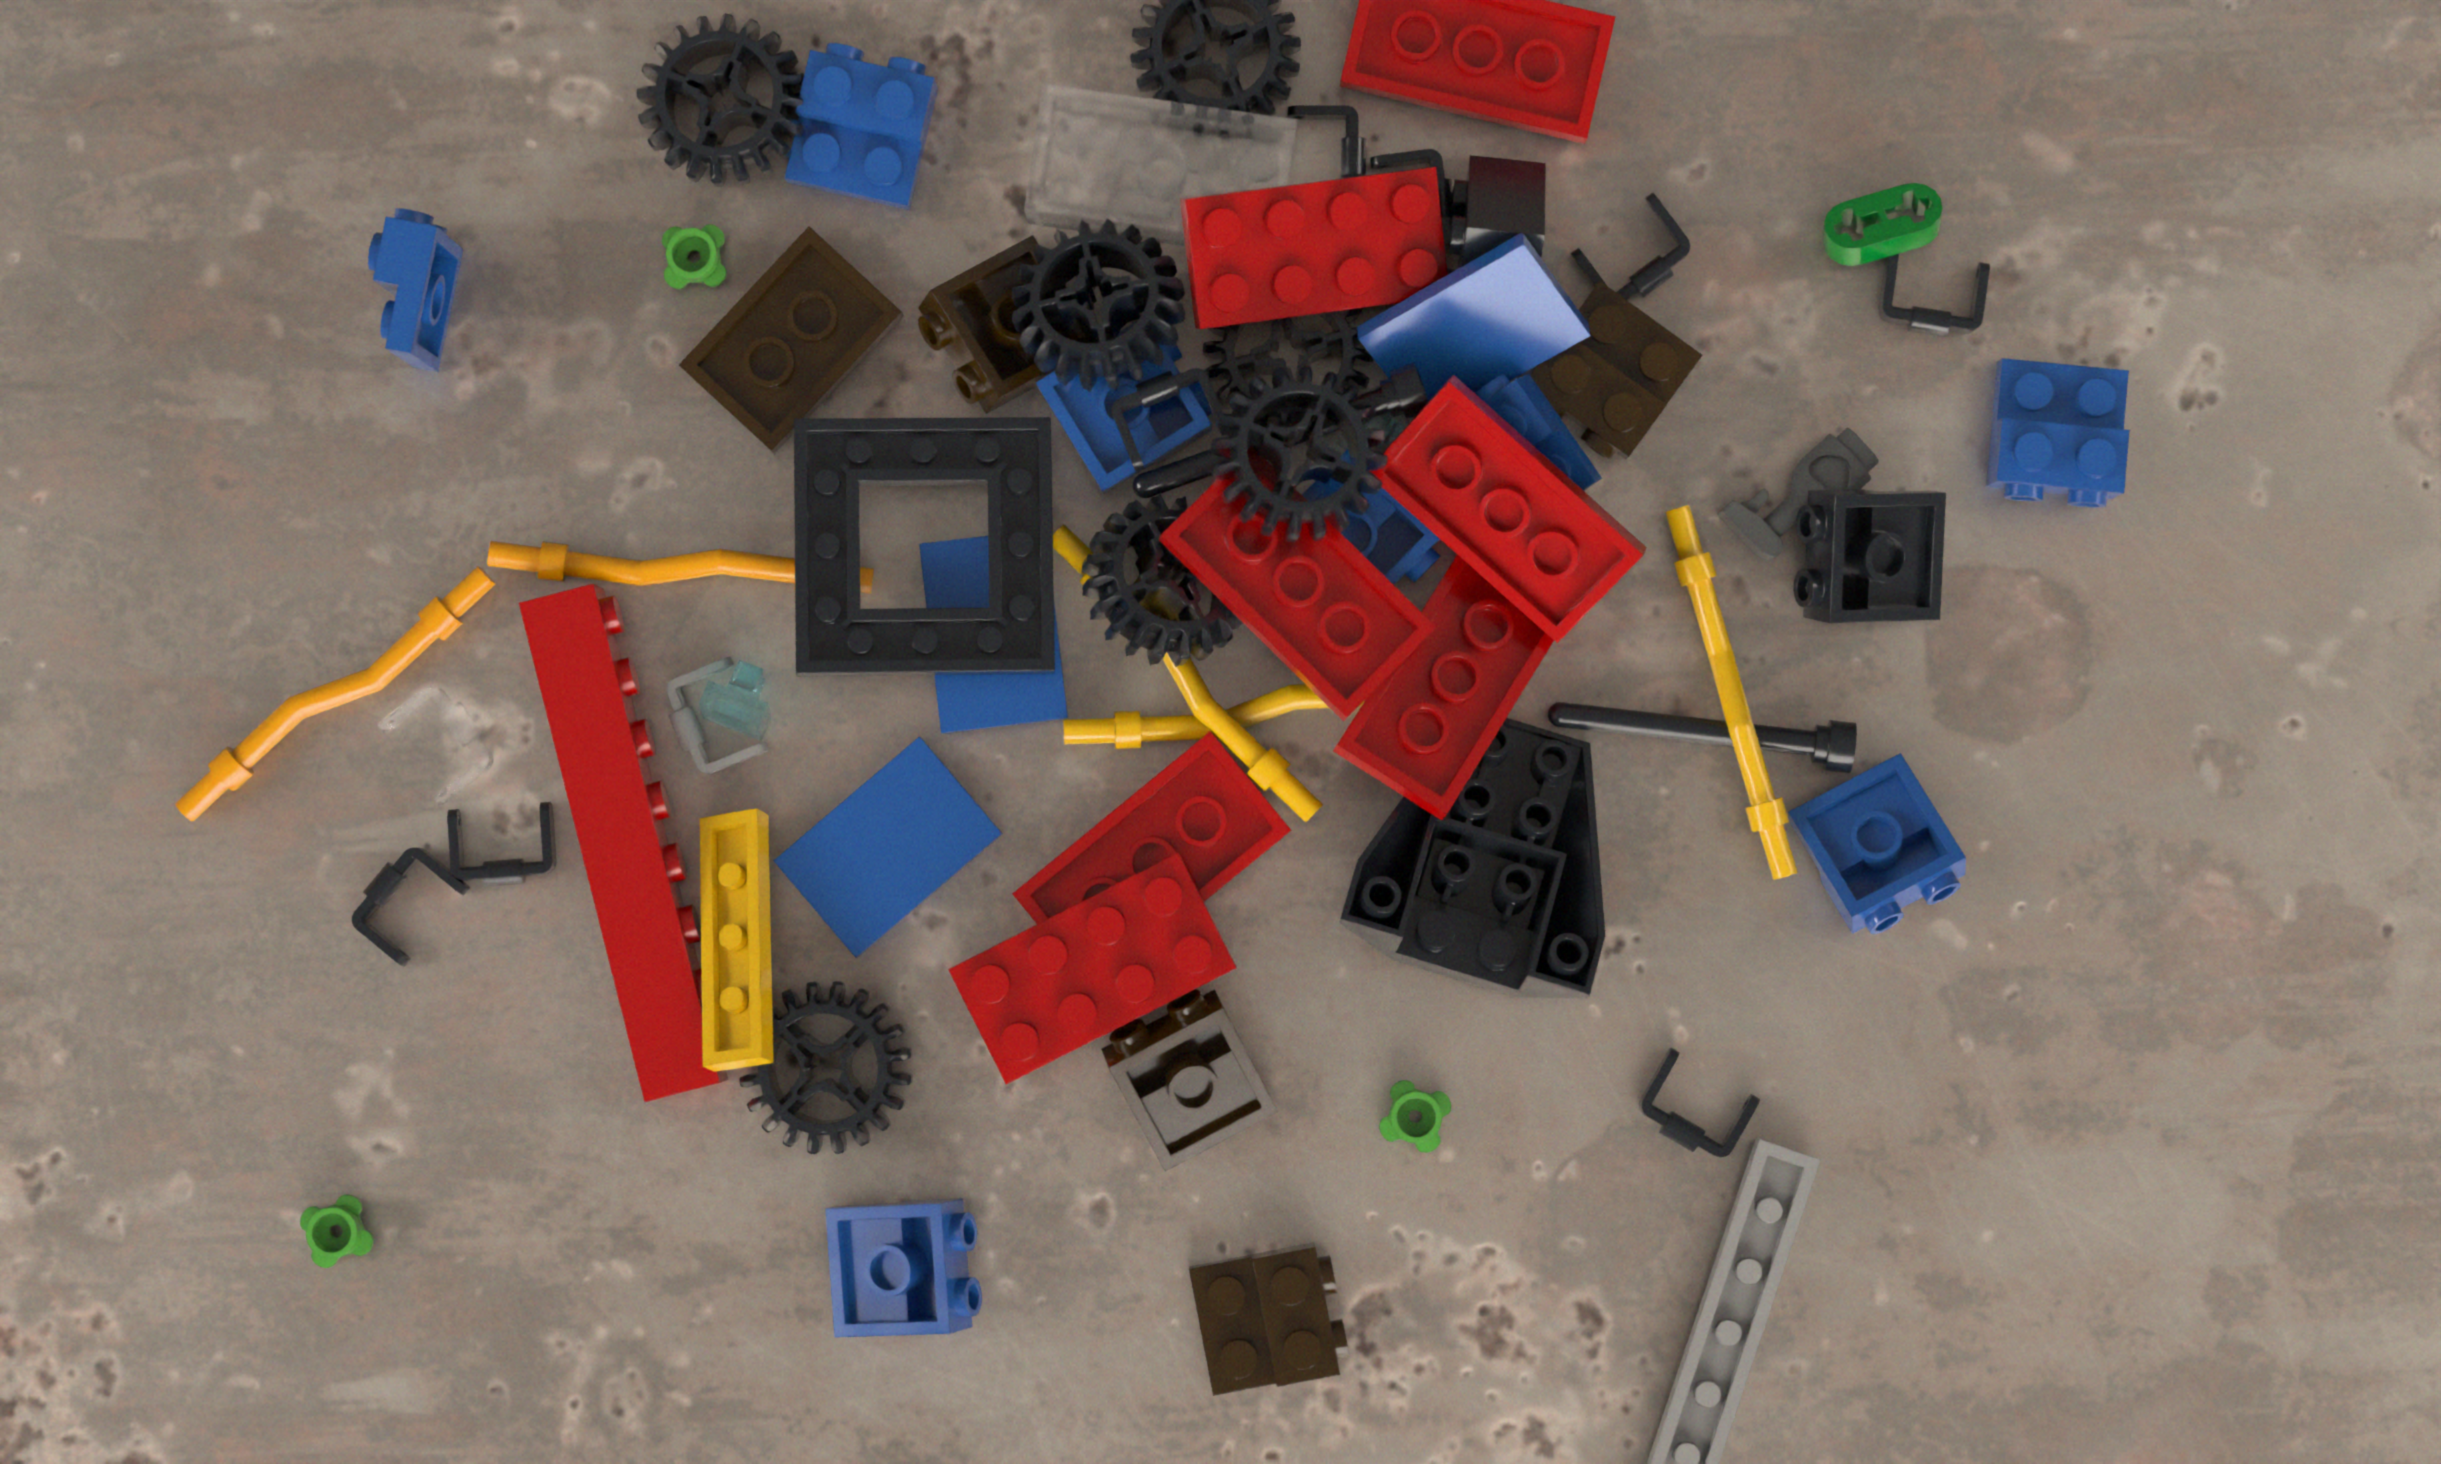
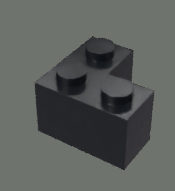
M1470 155L1466 180L1455 179L1452 192L1450 213L1452 224L1449 254L1459 255L1457 269L1523 232L1538 255L1542 257L1545 238L1546 163ZM1447 268V273L1450 274L1457 269Z

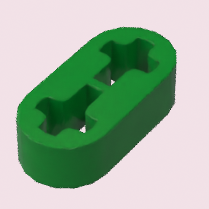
M1908 183L1844 201L1834 206L1826 215L1823 230L1824 250L1837 263L1855 266L1923 247L1931 243L1939 233L1943 210L1941 198L1935 190L1927 185ZM1912 208L1916 216L1924 215L1923 221L1914 223L1909 215L1902 216V212L1905 209ZM1852 226L1856 233H1863V237L1860 240L1853 241L1848 233H1842V228Z

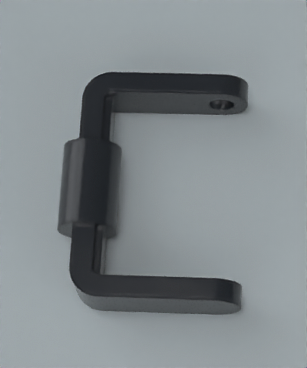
M1294 105L1287 107V118L1346 120V137L1341 138V177L1366 175V138L1359 137V116L1353 107L1347 105Z
M1424 149L1371 157L1370 164L1372 169L1429 163L1430 167H1436L1446 251L1449 248L1451 232L1450 220L1452 218L1450 213L1453 181L1452 179L1445 178L1441 154L1434 149Z
M1653 192L1645 200L1678 246L1663 258L1658 255L1628 278L1630 282L1616 292L1627 301L1637 293L1644 298L1674 275L1671 268L1683 260L1690 251L1689 239ZM1579 248L1571 253L1573 259L1594 287L1599 281L1607 285Z
M1899 254L1886 257L1878 308L1879 315L1884 321L1908 325V331L1944 337H1947L1949 332L1972 333L1982 324L1990 264L1979 262L1977 266L1970 317L1966 318L1953 316L1949 311L1912 306L1911 309L1892 306Z
M1192 368L1175 376L1169 370L1135 384L1136 392L1121 397L1113 403L1112 416L1135 472L1143 469L1144 465L1122 413L1142 405L1145 409L1179 395V390L1199 382L1214 420L1217 422L1219 415L1223 411L1208 374L1204 370ZM1219 430L1221 436L1226 435V434H1224L1223 432H1221V431Z
M541 802L539 807L543 861L524 863L523 858L484 861L483 866L465 867L460 810H448L447 824L452 875L459 880L465 881L483 880L485 887L524 884L526 876L551 873L556 867L552 803Z
M423 848L407 849L394 865L387 862L363 891L367 897L352 915L354 928L403 967L411 960L410 957L367 922V920L379 906L383 908L407 880L406 874L419 860L463 896L470 889L463 880L455 878L450 869Z
M1670 1048L1640 1098L1639 1109L1641 1113L1662 1125L1659 1131L1660 1134L1691 1152H1694L1699 1147L1717 1157L1728 1156L1733 1151L1750 1121L1760 1099L1752 1094L1749 1095L1723 1142L1719 1144L1705 1136V1130L1673 1111L1668 1114L1652 1105L1680 1054L1677 1050Z

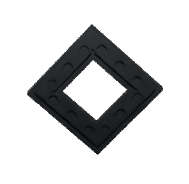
M1051 417L794 419L795 642L797 677L1054 674ZM987 485L989 608L861 609L860 486Z

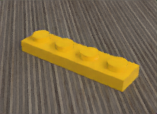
M758 808L699 818L703 1067L714 1072L773 1063L768 814Z

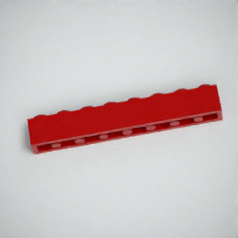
M593 583L519 602L644 1103L727 1081L726 1070L714 1072L703 1067L702 970L694 943L701 942V925L694 905L684 906L678 881L687 879L686 866L679 844L677 842L668 843L663 819L671 817L670 803L662 780L656 782L652 780L647 757L656 755L655 744L648 721L646 719L637 721L631 696L640 694V686L631 657L621 658L616 634L624 632V622L618 601L614 595L606 597L604 589Z

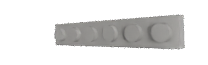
M1756 1137L1646 1464H1719L1821 1161L1820 1159Z

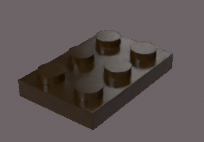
M808 226L684 358L679 366L775 454L794 434V419H808L904 315L899 308Z

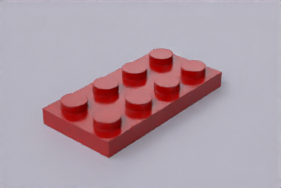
M1359 0L1339 87L1585 144L1590 130L1616 16L1547 0Z
M1436 167L1180 199L1196 329L1400 303L1448 275Z
M1455 375L1443 385L1382 452L1388 456L1384 469L1369 471L1382 481L1381 487L1556 643L1644 556L1647 548Z
M1251 445L1247 449L1250 466L1263 486L1272 492L1276 481L1275 468L1264 457L1257 455L1258 451ZM1217 479L1161 534L1159 541L1344 722L1434 631L1436 626L1338 530L1333 528L1326 518H1324L1326 534L1322 540H1313L1309 534L1307 523L1301 525V532L1296 542H1288L1286 540V523L1279 521L1269 537L1262 535L1261 526L1266 516L1257 511L1247 523L1239 520L1238 516L1247 501L1244 497H1241L1235 502L1225 503L1222 499L1223 491L1230 484L1234 483L1235 480ZM1296 489L1294 490L1291 501L1309 502Z
M1456 555L1421 611L1436 628L1365 699L1333 750L1336 754L1440 820H1443L1554 642L1550 636L1459 555Z
M1210 731L1012 894L1035 923L1039 924L1117 883L1180 853L1205 902L1287 835L1291 829Z
M1177 853L948 970L1007 1085L1236 969L1237 966L1180 853Z

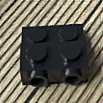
M1808 490V505H1803L1796 517L1798 537L1803 543H1806L1805 569H1800L1797 572L1793 583L1795 600L1799 606L1804 607L1803 617L1826 623L1940 620L1946 493L1932 490Z

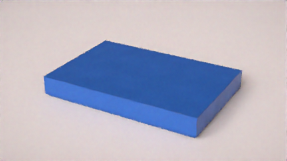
M1523 232L1357 327L1359 341L1388 378L1391 377L1390 370L1413 362L1415 363L1429 401L1453 375L1476 393L1502 374H1505L1510 381L1591 336L1588 322Z
M988 536L919 544L926 608H989ZM1055 601L1054 674L934 675L942 734L1068 719Z
M919 736L773 861L854 957L858 958L1003 833Z

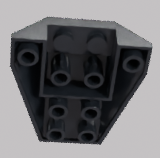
M1506 718L1443 820H1440L1403 796L1357 860L1339 923L1393 961L1516 998H1588L1606 936L1590 743Z

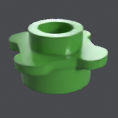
M712 224L705 225L702 229H682L674 226L663 234L662 244L666 248V259L669 265L664 270L663 275L669 286L674 289H683L688 283H705L709 287H717L724 282L727 270L721 264L720 248L725 243V236L720 228ZM693 251L700 253V259L695 263L690 262L688 258L689 254Z
M1408 1080L1396 1082L1390 1089V1096L1393 1101L1388 1116L1382 1118L1379 1123L1381 1135L1390 1142L1402 1139L1414 1143L1416 1148L1423 1153L1435 1150L1441 1141L1438 1131L1441 1127L1442 1117L1448 1115L1451 1111L1449 1097L1441 1091L1430 1094L1418 1090ZM1413 1110H1418L1421 1113V1119L1416 1123L1409 1119V1114Z
M350 1194L342 1195L334 1205L323 1209L312 1206L302 1213L300 1226L306 1231V1240L312 1250L311 1257L316 1265L329 1268L334 1266L338 1259L352 1253L357 1256H363L372 1249L374 1237L371 1232L364 1228L360 1217L362 1203L356 1196ZM334 1225H339L342 1228L343 1232L340 1237L332 1235L331 1229Z

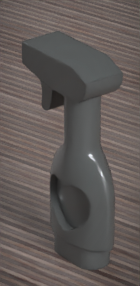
M1846 428L1837 437L1828 434L1798 462L1792 473L1789 496L1764 519L1756 513L1769 497L1766 489L1760 490L1751 500L1741 503L1733 500L1718 515L1753 554L1771 561L1781 553L1783 548L1781 537L1796 524L1799 509L1803 505H1808V490L1861 489L1871 480L1868 472L1879 463V460L1851 429Z

